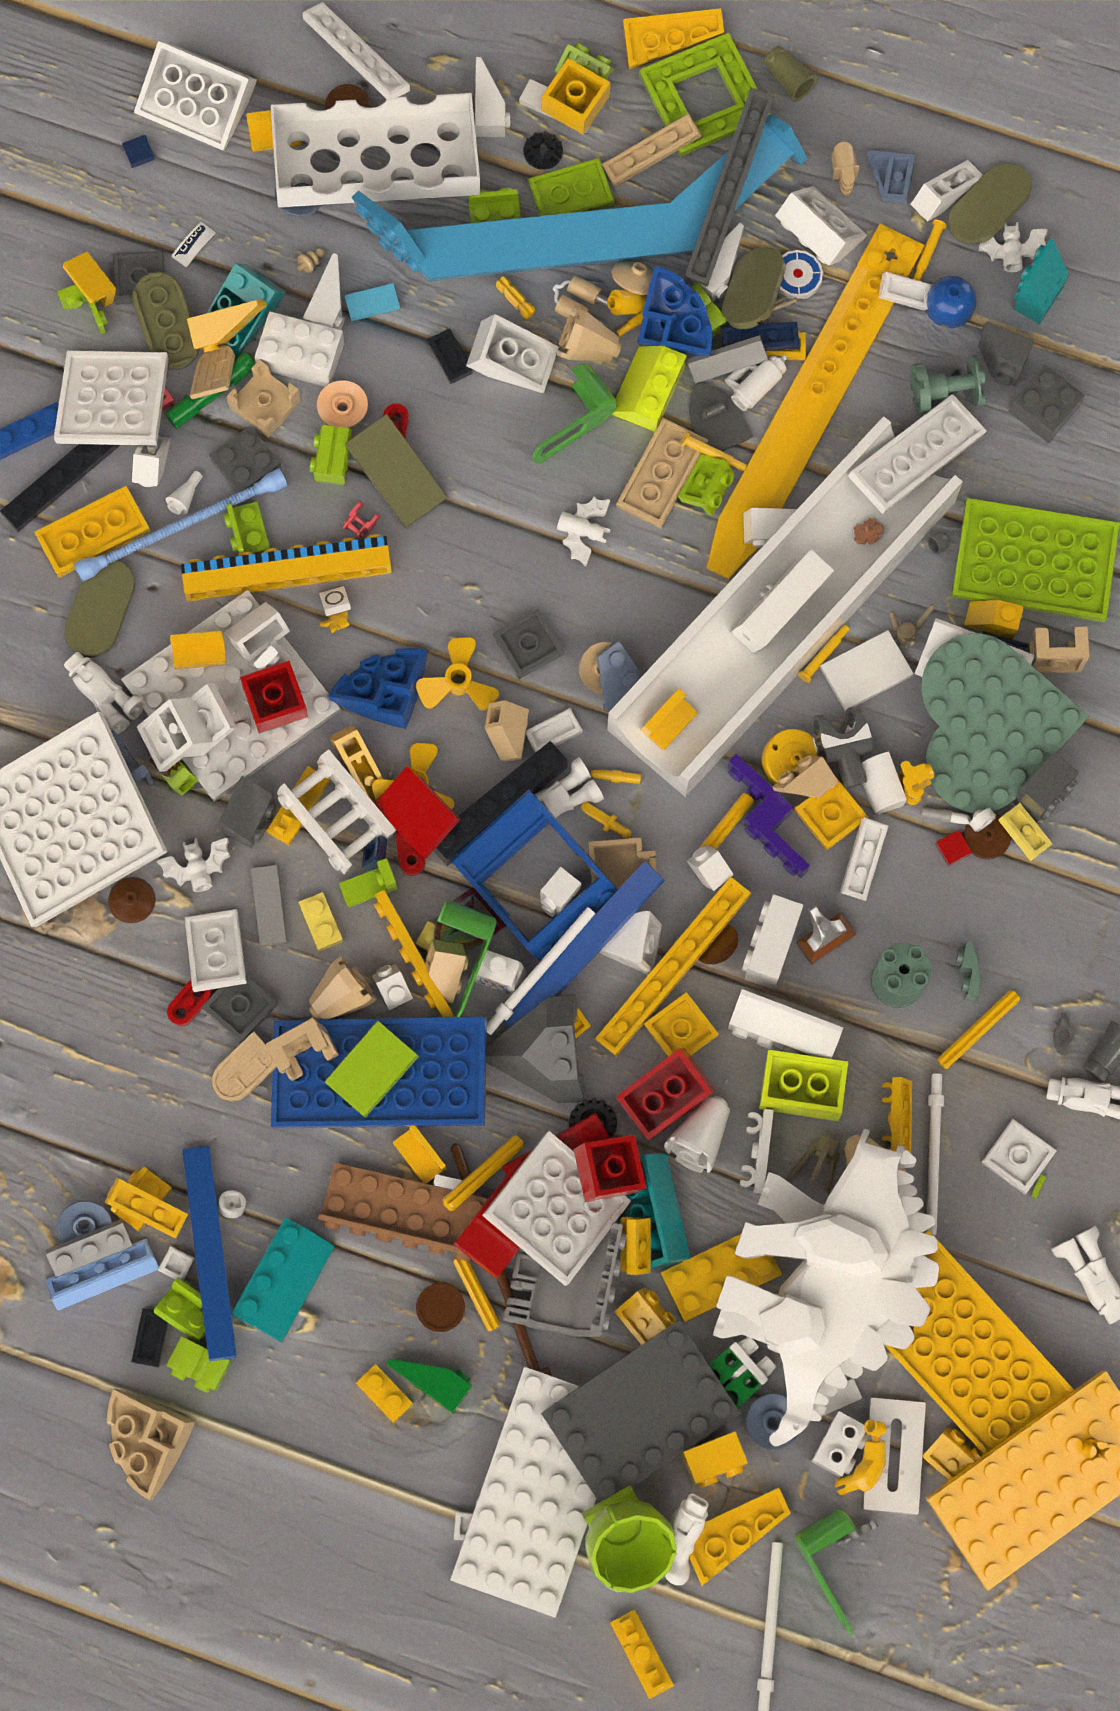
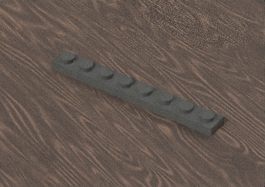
M750 88L684 279L707 287L709 285L774 95Z

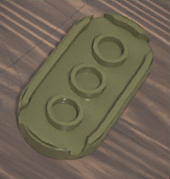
M1000 164L989 169L951 209L949 214L951 234L958 241L965 244H973V242H979L980 244L990 240L1028 201L1031 195L1032 182L1027 171L1015 164Z
M769 247L756 248L744 254L736 263L722 305V313L732 327L736 329L753 328L758 325L757 322L762 319L765 321L772 313L786 269L783 256L778 250Z
M148 273L137 282L138 284L133 291L132 298L149 352H167L169 357L167 370L184 369L194 362L199 349H194L187 321L188 318L192 317L182 287L174 277L166 273Z
M118 560L112 561V563L109 562L108 566L102 568L94 577L84 582L81 581L66 621V641L75 653L80 652L84 657H98L100 654L108 652L114 646L134 594L135 583L132 572L124 563Z

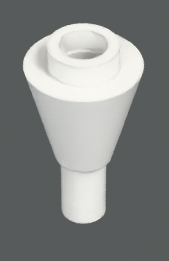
M194 471L186 483L166 498L167 507L171 512L177 515L188 513L195 488L203 477L201 473Z

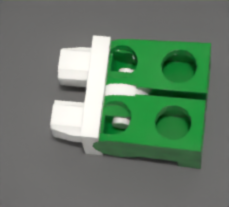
M750 1337L740 1341L738 1344L735 1342L708 1364L722 1385L728 1380L731 1381L724 1389L737 1409L769 1380L767 1377L776 1367L767 1356L758 1364H755L749 1356L759 1348Z

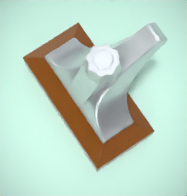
M812 905L808 908V912L812 920L813 931L799 939L797 945L812 965L853 938L856 933L841 912L828 920L815 905Z

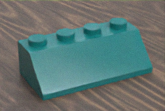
M667 1153L640 1156L646 1188L635 1194L625 1195L631 1202L618 1218V1222L620 1224L621 1217L651 1218V1270L689 1260L691 1258Z
M285 1217L231 1314L242 1322L282 1343L335 1246Z

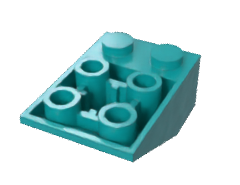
M1051 238L1046 246L1040 245L1034 255L1035 259L1032 265L1028 264L1021 276L1022 280L1017 287L1018 291L1013 298L1017 301L1014 310L1039 325L1065 286L1069 276L1057 246Z
M235 263L206 312L207 314L255 300L266 301L267 306L227 343L221 344L229 346L236 356L243 352L266 323L269 311L275 312L286 294L284 290L247 264Z

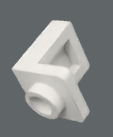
M385 965L379 968L376 974L372 975L389 1010L413 999L396 965Z

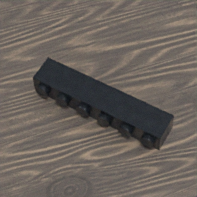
M550 740L458 816L461 820L436 847L434 852L446 866H449L452 863L451 859L528 789L533 794H536L566 770L568 762L566 757Z

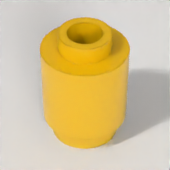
M625 289L613 290L608 297L607 305L613 315L638 314L644 310L646 297L645 295L631 293Z

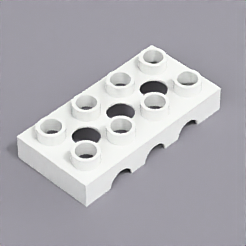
M472 93L436 95L432 102L424 105L412 104L406 97H397L390 102L386 99L382 105L374 108L362 107L356 100L336 101L332 108L324 111L312 110L306 103L271 105L278 207L355 203L351 197L358 190L373 202L480 195V173ZM444 132H453L458 137L452 141H445L439 135ZM394 135H403L408 138L403 144L392 143L389 139ZM345 138H354L358 141L353 147L342 146L339 142ZM295 141H304L308 144L303 150H294L289 145ZM421 143L433 144L440 151V159L432 166H419L411 159L412 149ZM380 146L390 154V162L386 167L379 170L368 169L361 162V154L368 147ZM329 149L336 152L340 157V164L332 172L321 173L311 166L310 159L316 151ZM448 174H457V175L461 176V177H448V178H444V179H443V177L446 176V175H448ZM398 177H407L411 179L394 181ZM348 180H357L360 182L344 184ZM298 183H307L310 185L294 187Z

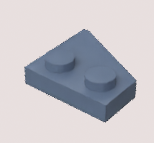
M867 150V158L882 202L907 204L915 164V154Z
M617 640L595 656L597 668L600 671V688L603 690V709L608 713L643 676Z

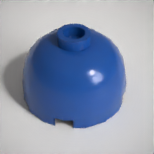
M946 276L938 279L931 286L927 294L928 309L926 311L928 317L939 326L942 324L949 326V328H957L966 324L971 319L976 308V294L973 286L967 280L958 276Z

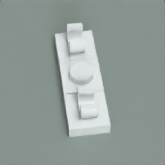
M764 1109L762 1117L756 1112L748 1113V1118L755 1119L758 1125L754 1128L747 1127L746 1132L749 1134L759 1132L758 1142H753L751 1158L756 1159L755 1169L749 1165H744L741 1168V1171L751 1174V1179L749 1181L740 1180V1185L742 1187H750L754 1184L753 1193L762 1194L765 1185L774 1110Z

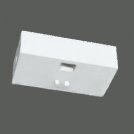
M810 549L800 556L773 586L770 583L766 586L769 589L768 592L762 591L759 594L762 598L736 625L731 633L752 653L760 650L770 642L834 570Z

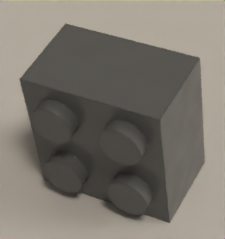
M1044 365L1013 400L1009 413L1049 443L1080 408L1085 395L1048 366Z
M1054 752L1023 785L1013 803L1015 805L1021 803L1036 823L1042 817L1046 820L1060 803L1058 799L1060 798L1064 801L1071 794L1073 788L1077 785L1075 779L1079 772L1058 753Z

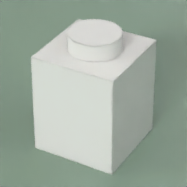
M708 845L697 849L693 856L687 860L701 883L713 891L734 875L720 853Z

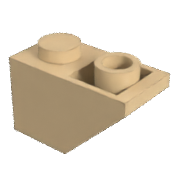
M506 700L489 703L485 730L500 760L503 762L521 760L529 709Z
M807 755L798 761V766L795 769L783 773L778 778L779 782L772 786V788L777 792L820 798L835 786L838 780L823 757Z
M432 939L425 962L427 971L446 1001L453 1003L455 995L461 991L462 979L460 977L462 970L466 971L469 957L465 954L463 944Z

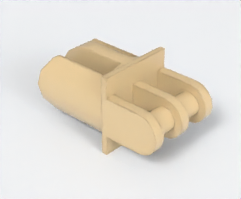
M840 142L834 147L831 156L832 180H839L840 192L843 195H850L853 191L855 178L858 175L859 165H857L852 145L848 142Z

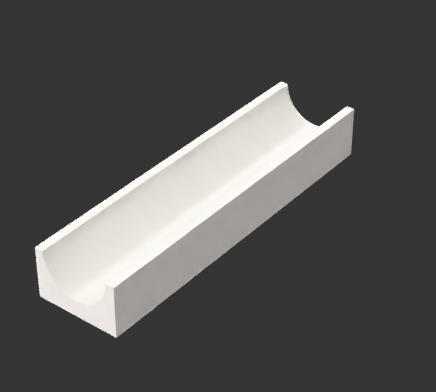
M884 416L608 713L607 731L685 798L794 680L798 672L805 668L829 639L837 633L955 504L963 483L956 475L950 479L942 478L935 474L883 514L848 477L853 469L895 438L891 422ZM871 518L875 519L876 523L884 526V533L879 535V540L876 543L869 545L867 541L863 545L857 544L854 541L856 536L853 527L856 524L864 525V521ZM812 549L834 571L770 642L760 650L752 653L731 631L762 598L759 594L762 591L768 592L769 589L766 586L769 583L773 586L800 556ZM680 688L686 694L684 700L698 713L665 750H661L641 731V728L673 693Z

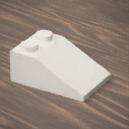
M494 314L481 321L466 366L487 377L543 393L559 347Z

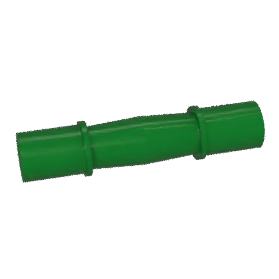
M243 352L234 360L229 388L232 385L236 386L240 380L252 372L251 369L255 363L246 352ZM225 391L191 399L190 395H185L181 401L164 414L172 426L178 429L192 417L200 414L202 408L216 400Z

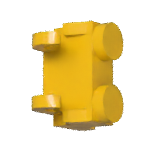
M904 761L900 765L902 770L897 775L907 799L906 803L913 806L921 801V797L924 794L923 789L931 785L930 779L934 778V773L929 763L913 767L909 761Z

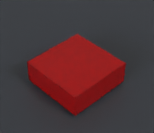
M960 830L935 843L948 866L972 854Z

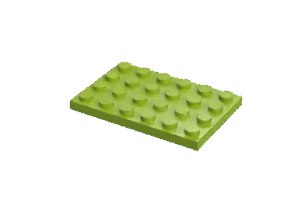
M967 498L951 598L970 601L1001 600L1024 606L1023 609L1105 622L1107 620L1120 523Z

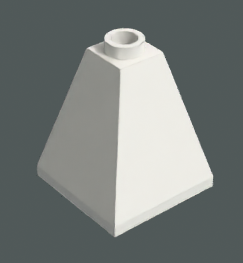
M650 911L635 913L599 953L649 975L656 964L662 924Z

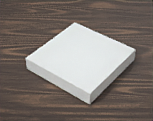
M1012 1119L981 1163L1020 1192L1026 1194L1057 1150Z

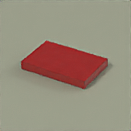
M406 766L375 802V805L422 858L426 859L461 820L410 766Z

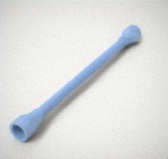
M277 468L267 473L260 481L254 483L252 487L229 496V498L223 499L220 503H214L211 507H206L205 510H199L196 514L193 513V515L191 514L187 518L184 517L181 521L178 520V522L176 521L172 525L169 524V526L167 525L163 529L157 530V532L154 531V533L152 532L148 536L145 535V537L143 536L139 540L133 541V543L130 542V544L128 543L124 547L118 548V550L115 549V551L113 550L109 554L79 560L73 563L81 581L84 582L94 577L102 568L107 567L109 562L112 563V561L114 562L118 558L121 559L124 555L127 556V554L129 555L133 551H138L139 548L142 549V547L144 548L148 544H153L154 541L157 542V540L159 541L163 537H168L169 534L172 535V533L174 534L178 530L181 531V529L183 530L187 526L196 524V522L198 523L202 519H207L211 515L227 509V504L231 503L234 506L240 503V501L243 502L246 498H252L255 494L261 495L263 493L277 492L287 487L285 477L281 470Z

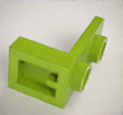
M76 284L57 291L64 310L76 309L88 301ZM99 300L94 303L88 301L101 335L106 334L104 325L108 324L103 310L98 311L95 303H98Z
M387 858L377 862V869L339 883L347 907L350 908L374 899L375 894L382 890H385L386 894L397 890V884Z

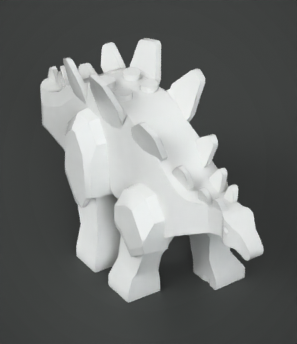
M865 1128L852 1160L830 1193L825 1205L814 1201L779 1175L768 1173L758 1205L774 1210L786 1223L757 1226L746 1222L735 1254L745 1259L769 1255L802 1259L804 1261L781 1285L778 1294L739 1278L727 1276L716 1306L721 1311L713 1332L714 1336L724 1339L744 1335L766 1343L768 1349L779 1353L781 1356L787 1389V1411L781 1419L779 1429L769 1438L770 1443L774 1446L782 1445L801 1433L810 1421H820L822 1419L821 1414L826 1411L825 1405L829 1404V1399L826 1396L833 1397L838 1392L837 1388L844 1389L848 1385L845 1375L856 1379L862 1375V1367L872 1371L878 1370L888 1359L884 1344L900 1349L908 1348L914 1340V1334L910 1326L921 1327L924 1325L930 1312V1306L916 1288L931 1287L937 1284L939 1266L936 1262L923 1256L935 1253L938 1249L937 1239L934 1236L923 1233L934 1226L935 1219L931 1215L917 1212L924 1206L921 1198L913 1197L917 1194V1189L910 1185L914 1181V1177L902 1170H898L899 1168L914 1167L917 1160L909 1151L905 1150V1146L900 1144L896 1152L867 1144L870 1130Z

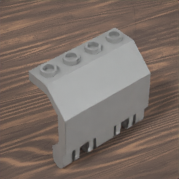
M612 1223L611 1229L566 1286L520 1248L518 1252L522 1254H517L512 1276L513 1279L518 1281H511L510 1287L516 1291L532 1293L531 1299L526 1301L518 1298H508L507 1305L511 1307H506L503 1320L574 1337H601L602 1329L608 1330L611 1315L605 1313L607 1302L613 1303L616 1287L611 1286L612 1277L619 1276L622 1261L616 1259L618 1249L624 1250L627 1234L622 1233L623 1225Z

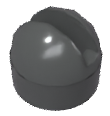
M941 531L933 533L927 539L929 547L935 554L942 553L950 544L949 536Z

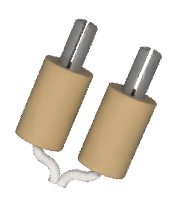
M574 275L571 281L566 280L561 285L555 284L552 289L555 291L554 301L557 303L554 311L566 318L569 315L575 316L576 313L572 311L574 307L585 310L588 313L590 312L589 308L565 295H562L558 300V289L563 288L566 284H569L567 292L593 306L598 302L608 308V297L601 294L602 288L578 275Z

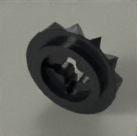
M546 131L538 134L535 132L533 136L526 139L523 147L524 158L530 166L536 169L546 170L553 168L560 162L563 156L562 142L557 139L555 134L551 135ZM545 143L548 150L545 151L543 158H541L540 150L538 149Z

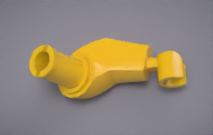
M873 1420L865 1422L864 1430L868 1435H872V1439L865 1441L863 1459L856 1466L854 1473L835 1480L836 1488L845 1485L844 1488L837 1490L840 1495L843 1496L858 1489L864 1492L869 1491L879 1481L886 1465V1445L884 1440H880V1437L887 1430L883 1422H875Z

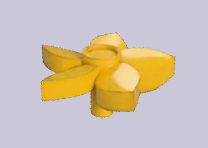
M348 610L330 615L328 620L319 623L321 627H329L330 632L333 634L336 630L338 631L349 626L347 621Z

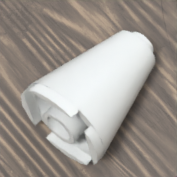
M718 1096L709 1097L703 1101L668 1137L664 1144L666 1152L668 1154L671 1151L677 1155L675 1161L690 1170L702 1173L704 1169H707V1173H710L715 1165L729 1117L730 1109L727 1106L728 1103Z

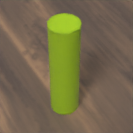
M1040 1174L1031 1193L1032 1198L1037 1199L1046 1176Z

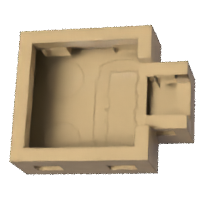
M641 838L588 842L589 856L618 889L644 861L657 872L655 851L642 852ZM590 868L592 884L598 878V876Z

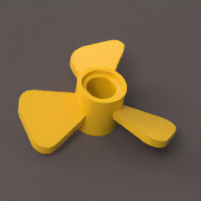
M465 637L450 640L448 652L452 665L446 670L445 677L421 678L417 681L416 690L426 709H434L449 693L457 696L467 693L481 710H488L489 703H494L498 700L499 691L496 688L472 681L471 671L467 665L476 647V641L473 638ZM456 675H462L466 679L463 683L456 684L452 681V678Z
M415 743L410 748L411 765L417 774L429 785L426 772L436 758L438 748L434 744ZM377 779L373 782L372 791L375 801L381 797L394 780ZM434 791L453 810V799Z

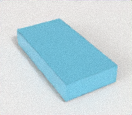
M393 283L344 295L351 322L400 309Z

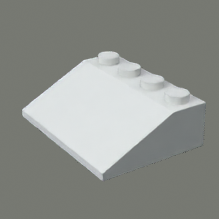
M158 41L134 113L216 148L225 150L249 104L257 79L169 42Z

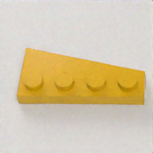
M721 8L623 19L629 70L724 35Z
M780 1488L705 1522L704 1529L694 1544V1552L689 1555V1560L701 1586L706 1584L791 1514Z

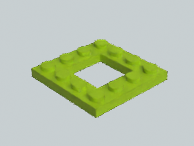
M729 33L639 69V76L665 127L688 114L674 84L715 67L718 69L735 103L734 106L695 121L694 123L702 137L678 150L677 152L680 157L733 136L750 88L757 89Z

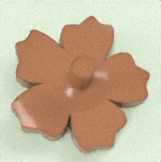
M871 518L864 521V525L856 524L853 527L856 536L854 541L857 544L865 545L867 541L869 545L876 543L879 540V535L884 533V526L876 523V520Z

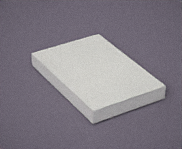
M888 630L820 665L823 675L845 712L848 708L855 707L914 675Z
M237 909L184 917L193 991L198 992L247 984Z

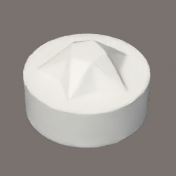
M990 808L977 810L973 814V819L969 825L975 832H979L995 819L996 815Z
M236 1190L225 1191L220 1196L218 1202L219 1212L227 1218L241 1216L246 1206L245 1197Z

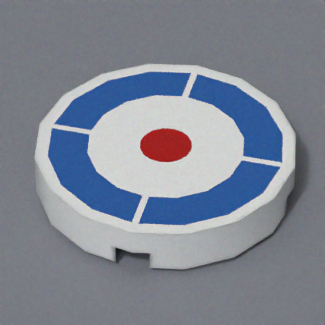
M801 250L789 251L783 254L786 269L779 293L789 299H807L814 295L820 288L823 277L822 266L818 259L807 251Z

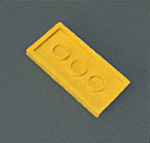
M124 486L34 533L55 573L60 578L76 570L73 563L84 558L106 555L151 531L127 486Z
M740 1234L660 1274L685 1323L716 1308L726 1277L729 1275L758 1287L782 1276L774 1257L766 1255L745 1259L737 1256L735 1251L741 1237Z

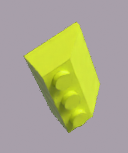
M639 346L615 398L617 406L612 415L655 432L683 374L687 355L665 346Z
M768 1050L759 1110L769 1109L779 1113L839 1122L843 1109L848 1061Z

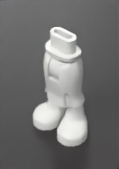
M76 652L65 662L64 667L70 672L69 677L73 679L76 687L94 704L96 710L103 713L111 731L114 730L119 734L130 725L127 718L111 705L114 701L117 702L131 720L138 718L144 710L146 702L142 697L138 695L129 697L122 691V687L114 683L107 673L89 657L84 658L80 652Z
M580 757L571 763V773L559 782L556 780L550 787L534 794L555 818L566 811L574 810L575 806L584 802L597 803L604 799L595 781L591 780V776ZM586 783L581 789L569 796L567 791Z
M1062 1077L1061 1080L1049 1079L1046 1099L1058 1101L1057 1105H1064L1073 1110L1093 1112L1103 1117L1107 1115L1120 1120V1105L1110 1103L1111 1098L1120 1100V1086L1110 1085V1083H1098L1082 1078L1066 1079Z
M1095 1225L1074 1236L1075 1239H1068L1051 1248V1251L1055 1257L1068 1260L1075 1271L1074 1275L1082 1283L1089 1301L1099 1311L1100 1315L1105 1316L1110 1325L1120 1320V1287L1108 1269L1106 1258L1102 1257L1097 1240L1100 1234ZM1076 1241L1084 1249L1090 1262L1085 1263Z
M689 1494L686 1500H682L669 1521L677 1553L672 1567L665 1577L674 1585L685 1584L690 1576L689 1555L694 1552V1544L702 1533L705 1519L708 1516L706 1510L709 1503L695 1494Z

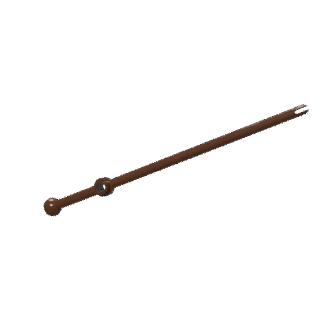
M454 1143L451 1151L463 1181L471 1173L461 1146L458 1143ZM477 1190L472 1194L475 1196H479ZM504 1269L496 1279L506 1307H511L507 1305V1299L515 1297ZM512 1323L528 1368L552 1376L549 1367L540 1369L525 1325Z

